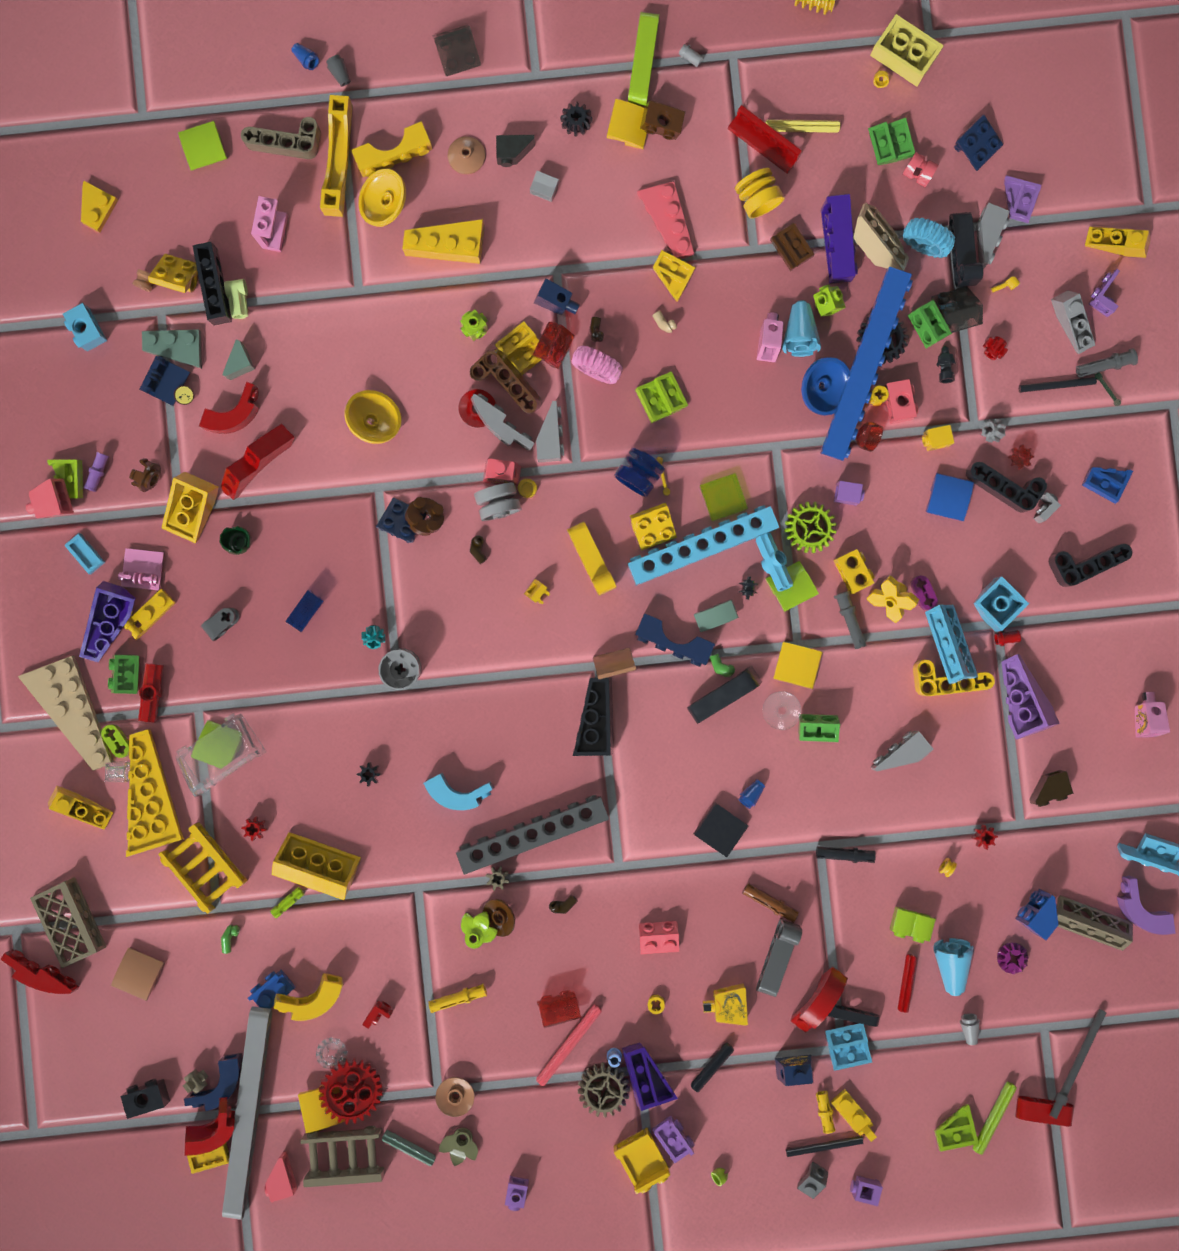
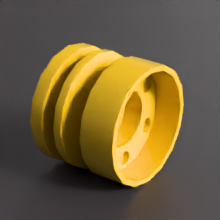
M770 168L759 169L739 181L734 188L736 193L740 194L739 199L746 201L743 207L750 219L760 217L772 211L785 199L780 187L773 186L776 179L772 176L773 173Z

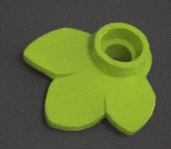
M482 912L474 918L468 913H465L462 917L461 929L465 933V943L469 948H479L483 943H488L495 939L498 930L489 927L490 921L487 912ZM472 935H475L477 938L475 943L471 941Z

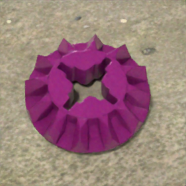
M1018 943L1003 945L997 954V962L1000 968L1006 973L1011 974L1023 972V969L1028 966L1029 957L1026 952L1027 950ZM1009 952L1014 956L1018 955L1016 958L1017 964L1012 961L1009 962L1011 960Z

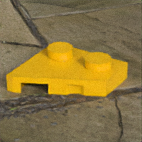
M83 181L81 222L100 233L118 199Z
M661 250L653 270L675 301L678 302L695 267Z

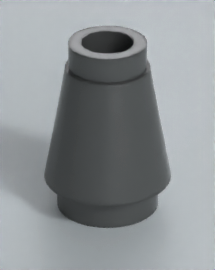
M340 55L332 56L326 61L328 70L341 87L351 82L344 59Z

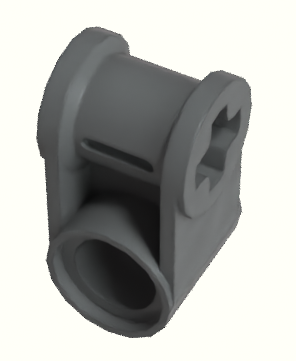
M223 608L206 620L201 627L212 641H216L239 621V612L234 608ZM227 613L231 614L229 617L230 620L226 619L228 617Z

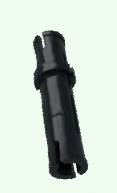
M817 846L816 859L875 863L876 852L858 850V848L843 849Z

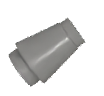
M975 1014L962 1015L960 1024L966 1043L968 1045L978 1044L980 1020L977 1019Z

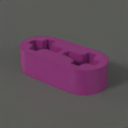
M922 575L914 577L911 581V589L914 595L919 598V606L923 610H930L936 607L938 599L929 579ZM918 579L919 581H924L925 583L924 585H922L924 592L922 591L921 587H916ZM924 594H926L928 599L931 598L933 601L930 603V607L929 605L924 604V601H926Z

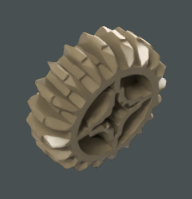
M603 1062L601 1063V1068L594 1064V1071L587 1068V1074H582L581 1078L583 1080L578 1082V1085L581 1087L578 1089V1094L581 1095L579 1101L584 1102L583 1108L589 1107L590 1114L595 1110L597 1117H599L600 1112H603L605 1118L607 1117V1112L614 1116V1109L620 1112V1105L626 1106L624 1099H629V1094L627 1093L630 1091V1086L627 1085L629 1080L624 1078V1072L618 1073L619 1067H615L612 1070L609 1064L608 1068H605ZM604 1076L601 1081L591 1083L595 1078ZM610 1077L618 1083L620 1090L610 1085ZM606 1083L607 1090H605L603 1096L601 1097V1090L603 1089V1087H605ZM588 1090H592V1093L597 1094L598 1102L590 1097ZM608 1098L614 1099L612 1102L604 1103Z

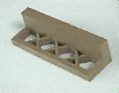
M1061 895L1057 898V927L1122 951L1133 942L1132 922ZM1063 904L1068 905L1072 912L1064 910ZM1080 911L1087 912L1091 918H1085ZM1099 918L1105 919L1109 925L1102 924ZM1117 925L1125 926L1126 933L1121 931Z

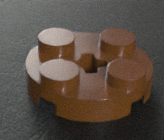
M417 497L409 504L405 512L406 522L408 521L413 532L422 536H428L431 533H436L443 525L444 509L442 505L430 498ZM426 513L429 518L423 520V516L420 514Z

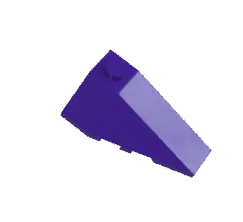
M102 581L96 587L79 657L99 662L131 617L136 598L122 586Z

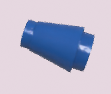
M299 43L293 45L291 51L305 69L314 70L319 64L317 53Z
M756 779L755 782L740 793L738 800L744 806L751 809L752 806L756 805L765 785Z

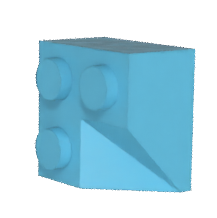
M1002 576L994 578L981 591L973 603L981 618L995 632L1006 628L1029 605Z

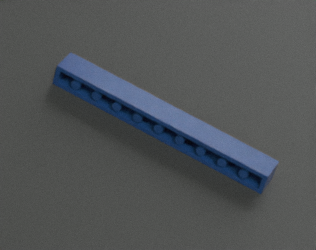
M889 267L886 270L820 454L840 461H844V458L848 459L851 452V447H849L851 439L855 440L858 433L856 425L858 421H862L865 411L862 410L865 403L868 404L872 392H869L870 387L875 385L879 375L876 373L877 368L882 366L885 355H883L884 349L889 347L892 337L889 335L891 330L895 329L898 324L899 318L896 316L898 311H902L906 299L903 297L905 292H909L913 280H910L912 274L893 267Z

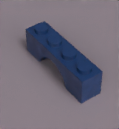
M645 613L635 633L638 636V641L648 644L650 641L656 644L655 648L664 652L666 649L673 651L672 655L682 660L684 657L691 659L690 663L701 667L702 664H707L715 646L714 643L698 636L687 644L673 643L665 636L662 629V621Z

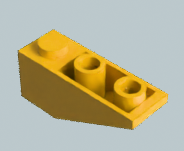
M1089 227L1085 246L1128 257L1146 258L1150 244L1149 230Z
M56 786L48 801V808L50 810L105 830L113 814V811L60 786Z

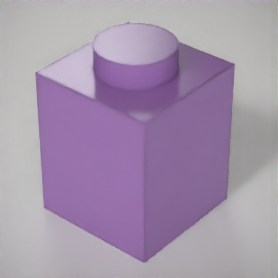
M839 481L836 484L834 502L855 506L860 504L865 494V490H862L863 484Z

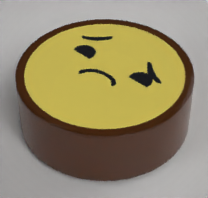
M179 386L174 390L173 396L177 403L187 405L193 401L194 393L190 387Z

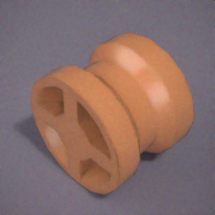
M138 269L137 279L132 284L142 290L151 292L152 283L149 282L148 278L150 273Z

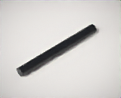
M1096 377L1026 384L1019 385L1018 389L1019 393L1096 385L1097 379Z
M862 1136L789 1148L785 1149L787 1157L864 1143Z

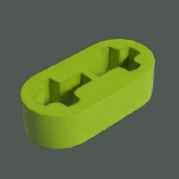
M117 725L105 726L101 731V736L111 752L118 758L129 756V740L121 728ZM109 729L115 730L113 736L111 737L108 736V734L110 733ZM125 745L124 752L119 753L120 746Z

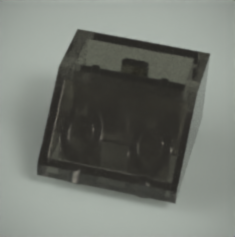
M968 286L931 296V301L934 300L951 333L983 324V304Z

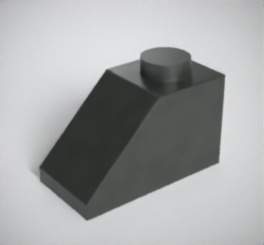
M496 135L497 164L503 167L517 165L535 147L534 135Z

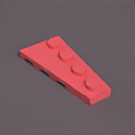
M674 181L637 191L639 198L643 201L647 212L651 215L655 226L663 236V240L672 256L678 259L694 256Z

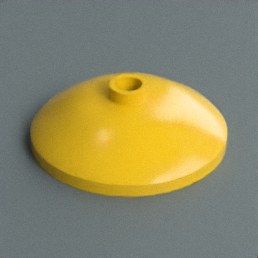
M381 169L367 178L361 188L358 205L362 218L368 224L376 227L386 226L393 222L401 213L406 199V187L402 177L391 169Z
M374 390L357 392L348 400L345 406L344 416L348 428L356 437L365 442L373 444L388 442L397 435L401 427L399 408L391 398L381 392Z

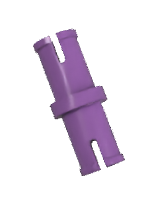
M99 452L96 453L92 468L89 467L88 471L90 473L84 486L85 489L96 492L100 478L104 476L103 470L109 456Z

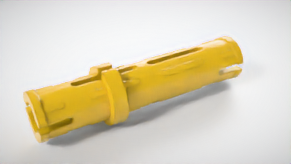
M482 984L469 989L466 987L463 988V991L428 1001L430 1012L434 1013L459 1004L471 1003L472 1000L486 997L487 990L485 985Z

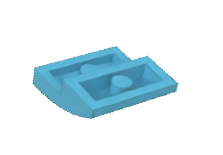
M859 1023L825 1031L834 1071L873 1063L864 1024Z

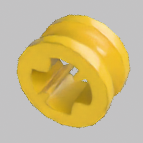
M946 858L941 863L938 872L945 873L944 875L948 878L955 871L957 863L951 862L950 858Z
M652 995L648 1000V1010L653 1014L663 1012L665 1008L664 999L660 995ZM653 1000H655V1002L657 1000L660 1001L659 1009H657V1007L656 1009L652 1008Z

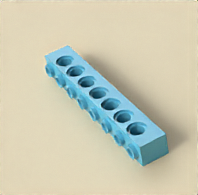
M765 505L754 509L755 513L750 515L747 512L736 516L737 520L732 522L729 519L720 522V527L712 529V526L701 530L702 534L695 536L693 533L683 537L684 541L680 543L676 541L666 544L665 549L660 551L659 548L648 551L649 555L645 557L638 555L631 558L628 567L635 585L637 586L757 538L760 535L777 530L779 525L771 506L767 508ZM751 519H758L760 527H752ZM738 525L742 528L743 532L741 535L734 534V526ZM723 533L725 541L718 542L715 539V534ZM698 540H705L707 548L700 549L697 546ZM687 547L690 554L684 557L680 554L679 549ZM662 555H671L672 562L669 564L664 563L661 559ZM652 561L654 569L647 571L644 568V563Z

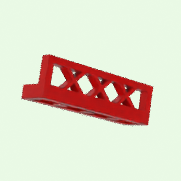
M742 105L739 107L736 117L728 126V130L786 174L789 173L799 160L802 150Z

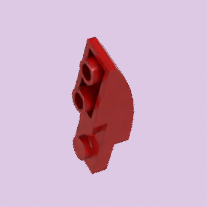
M12 949L7 951L0 959L16 970L12 978L36 990L54 994H71L80 987L73 978L61 974L57 967L47 965L39 968V964L29 961L18 950Z

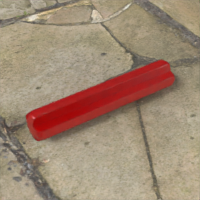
M911 954L906 955L898 1002V1010L904 1013L909 1012L917 957Z

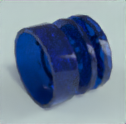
M631 448L629 454L632 457H625L630 467L620 465L614 477L637 494L648 497L654 488L649 478L658 481L660 477L657 473L663 474L665 468L648 453Z

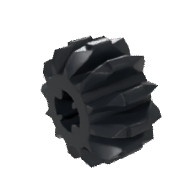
M578 102L575 103V106L569 103L568 109L563 108V115L560 116V121L563 122L562 128L567 129L568 135L574 132L576 137L578 132L584 135L585 130H590V123H592L593 118L590 116L591 110H586L585 104L579 107Z

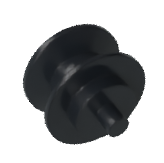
M747 577V580L739 583L743 586V589L738 592L742 593V596H746V600H749L750 596L758 594V592L754 591V587L758 584L751 580V577Z

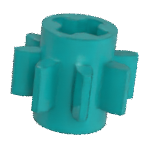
M376 625L366 627V632L361 633L363 645L370 649L381 647V643H385L384 629H380Z

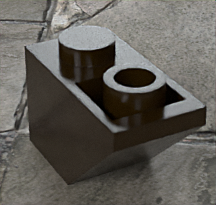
M1058 770L1042 775L1029 799L1030 803L1042 807L1049 805L1051 800L1062 801L1068 798L1067 795L1074 794L1067 771Z

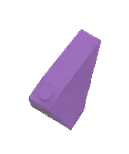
M1017 654L1002 661L1003 680L1007 688L1006 704L1009 705L1010 714L1008 715V722L1016 740L1060 724L1051 703L1021 656Z

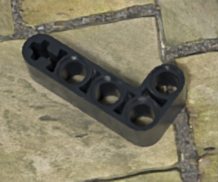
M971 212L950 214L949 231L955 236L954 247L951 251L955 286H976L983 278L982 263H977L972 214Z
M976 462L966 469V477L970 481L1020 513L1034 509L1047 489L1046 481L1040 477L1027 481L1022 488L983 462ZM990 478H994V479H995V481H996V486H995V487H993V486L990 484V482H989ZM1033 483L1038 485V492L1033 490ZM1006 488L1012 491L1011 497L1006 495ZM1022 499L1028 501L1027 508L1022 505Z
M1120 544L1112 546L1077 564L1074 563L1068 552L1062 551L1052 554L1048 562L1059 585L1070 587L1129 560L1133 551L1129 545ZM1120 551H1122V554H1120V556H1118V557H1114V556H1113L1114 554H1117V553H1119ZM1058 556L1063 559L1062 565H1059L1057 562ZM1101 557L1106 560L1105 566L1100 562ZM1084 565L1089 569L1088 574L1083 572ZM1067 573H1069L1072 577L1070 583L1066 580Z
M750 666L730 681L689 705L687 709L698 724L756 689L762 681L754 668Z

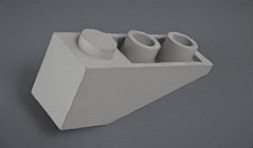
M991 203L984 207L976 225L979 263H982L983 269L987 264L992 263L995 257L993 251L995 247L999 246L1003 237L1000 235L1002 229H1006L1010 220L1007 218L1010 211Z
M1066 291L1051 299L1056 317L1076 353L1080 354L1095 346L1080 294Z
M552 401L536 440L538 463L561 461V456H564V445L560 444L559 437H563L562 425H558V418H562L561 406H557V401Z
M909 731L902 737L904 740L899 744L894 743L888 748L889 752L885 756L880 755L873 761L874 765L871 768L874 771H881L919 762L934 749L919 731Z

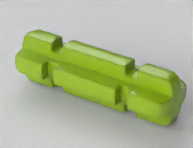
M297 887L292 891V894L290 893L278 903V906L276 905L271 909V914L278 918L283 914V911L285 912L296 903L297 899L299 900L304 896V891Z

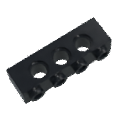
M212 242L192 245L207 320L213 326L232 322L228 299L224 289L218 249Z

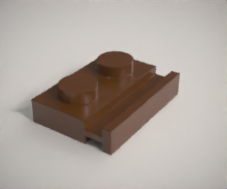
M794 223L770 238V241L790 271L815 255Z

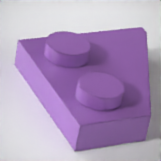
M1005 176L1004 185L1008 211H1010L1009 218L1029 223L1042 185Z

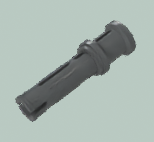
M1134 348L1120 354L1113 353L1111 357L1076 366V374L1081 378L1114 368L1119 370L1126 365H1137L1138 356Z
M849 590L835 595L834 599L838 601L839 613L845 618L855 646L854 648L859 649L867 645L855 615L856 606L852 604L851 592Z

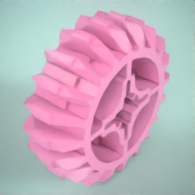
M580 346L575 350L571 361L579 371L606 384H614L619 380L622 366L615 359L588 346Z

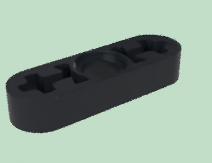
M835 1005L828 1015L829 1017L878 1027L880 1020L878 1014Z

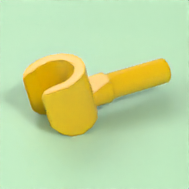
M1011 277L1003 284L991 288V291L993 293L1007 286L1013 290L1020 282L1016 277Z

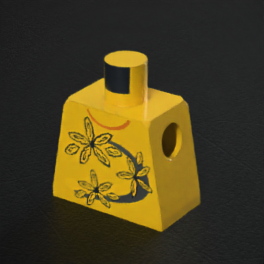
M744 984L713 990L714 1000L703 1001V1013L714 1012L716 1022L748 1025L746 988Z

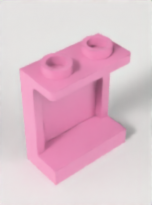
M258 196L251 234L262 249L281 252L288 214L277 211V199Z

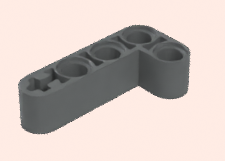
M783 919L779 920L757 983L756 991L773 997L777 996L794 945L797 946L801 940L803 930L799 925Z

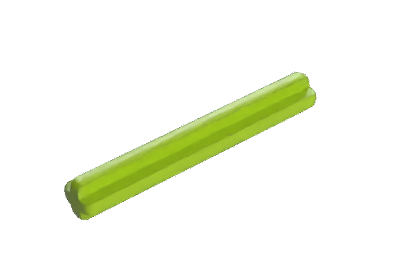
M1010 1082L1005 1083L978 1136L979 1144L973 1145V1150L976 1153L982 1155L986 1150L1017 1089L1014 1084Z

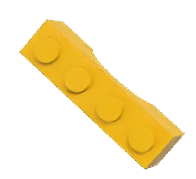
M421 121L404 128V136L401 143L392 150H378L370 143H367L351 151L362 177H369L378 170L391 169L395 164L400 162L406 163L418 155H426L432 150V146Z

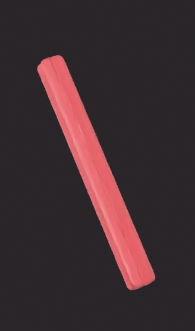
M594 1004L538 1075L536 1081L541 1086L546 1085L602 1011L599 1006Z

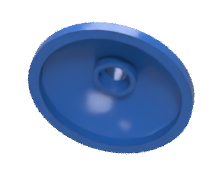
M825 357L815 361L807 369L802 380L801 393L805 405L813 413L824 416L835 413L850 372L843 361L837 358Z

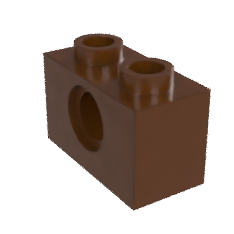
M649 100L644 108L640 129L645 130L648 134L661 135L667 140H676L681 134L686 111ZM659 119L664 120L666 125H662Z

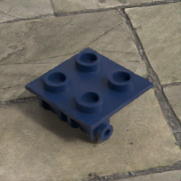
M983 114L957 140L954 148L957 152L963 151L974 169L978 171L1003 146V143Z
M155 356L139 390L174 406L176 402L173 396L174 390L179 386H184L190 372L166 361L160 356Z
M393 497L376 528L391 534V536H396V538H400L407 543H413L416 538V533L410 529V525L405 519V512L409 504ZM426 513L420 514L423 516V520L427 516Z

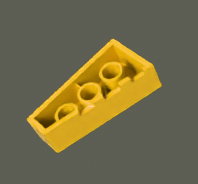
M483 219L404 230L403 252L405 256L480 264L484 236Z

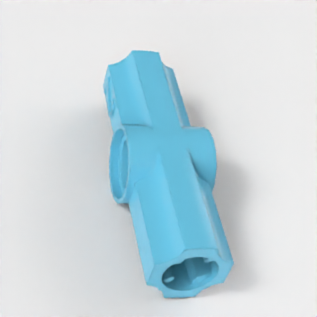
M771 533L760 535L756 538V543L763 557L761 561L762 568L771 575L778 592L789 589L793 586V582L785 566L787 564L785 554L778 550Z

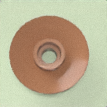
M472 137L456 139L448 149L449 164L456 172L461 174L477 172L485 161L483 145ZM467 150L469 154L463 155V151Z
M451 1077L439 1085L435 1098L436 1104L442 1113L450 1117H459L471 1109L475 1096L469 1082L459 1077ZM452 1093H459V1097H453Z

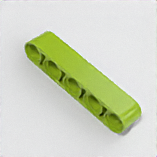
M640 12L628 102L636 105H647L659 14Z

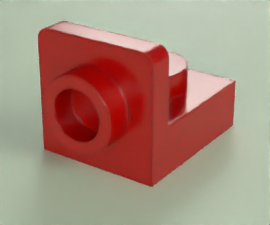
M377 1000L362 1025L369 1029L371 1024H377L382 1015L389 1019L393 1013L391 1006L384 1001L379 1002Z

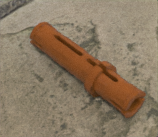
M749 883L745 886L743 895L769 908L775 915L779 914L792 923L795 922L799 914L798 911L785 905L784 901L774 899Z

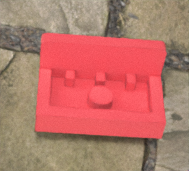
M677 921L639 924L641 954L679 952Z

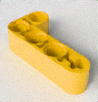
M583 521L567 529L598 596L615 589L617 586L613 577L608 571L585 522Z
M919 660L913 665L915 689L921 696L988 690L995 683L992 674L979 672L977 673L978 677L966 679L968 681L966 688L961 686L960 680L954 684H949L948 689L943 690L941 685L944 680L948 682L947 676L936 677L935 667L931 661ZM923 663L928 668L925 674L920 671V666ZM983 678L986 679V682L984 683L975 682V680H982ZM925 682L930 686V690L927 693L922 689Z

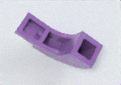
M1123 876L1121 891L1124 896L1117 897V901L1124 916L1134 925L1148 932L1161 935L1176 934L1173 914L1167 911L1147 912L1140 902L1137 878Z

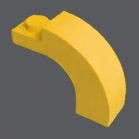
M323 973L318 989L307 997L298 998L276 993L274 1009L282 1013L291 1012V1020L305 1021L319 1017L327 1012L337 1001L343 986L342 977Z

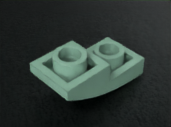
M732 600L714 605L712 608L694 614L700 632L739 618Z

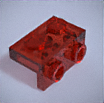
M548 322L534 350L533 356L544 360L551 367L559 369L575 335L561 324Z
M565 990L560 992L558 996L552 997V995L542 997L540 1001H537L544 1028L582 1018L574 991Z

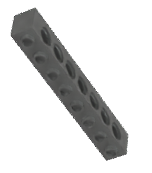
M592 795L585 798L586 802L581 804L578 801L567 805L568 809L563 811L560 808L549 812L550 816L544 818L542 815L532 818V822L526 825L524 822L513 826L514 829L508 832L506 829L500 830L495 833V837H482L474 845L466 843L459 846L460 850L456 852L463 874H468L609 820L601 796ZM589 808L592 811V815L585 818L581 815V810ZM571 815L574 818V822L567 825L563 822V817ZM553 822L556 828L554 831H547L545 824ZM535 829L538 833L537 837H528L527 830ZM512 835L517 836L520 840L519 844L512 845L509 842V837ZM492 843H499L501 850L499 852L493 851L491 849ZM475 849L481 850L483 857L480 859L475 858L473 851Z

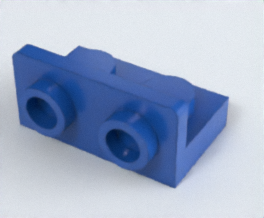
M282 969L277 973L273 971L265 978L267 982L262 986L258 983L250 990L252 994L247 999L249 1001L253 999L258 1007L271 1009L274 1006L276 993L288 995L296 986Z

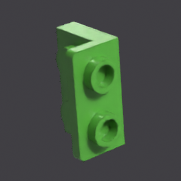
M113 655L112 658H109V670H112V678H108V689H111V693L137 694L139 656Z

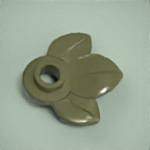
M462 1127L457 1129L453 1135H447L443 1138L439 1146V1152H450L451 1161L454 1166H457L466 1157L476 1160L478 1147L472 1141L473 1135L471 1131ZM464 1134L467 1138L462 1140L460 1135Z

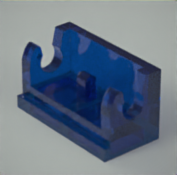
M308 589L285 622L302 632L323 603L322 598Z

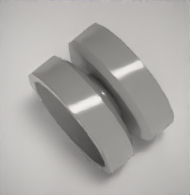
M514 483L495 485L474 494L477 505L484 506L479 510L482 521L504 518L522 510L519 499L512 498L517 494Z

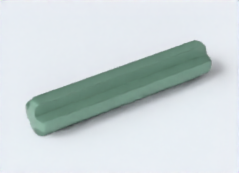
M386 1130L382 1137L383 1142L428 1166H432L436 1159L434 1154L389 1130Z

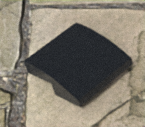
M714 803L693 834L725 857H728L749 826L717 803Z

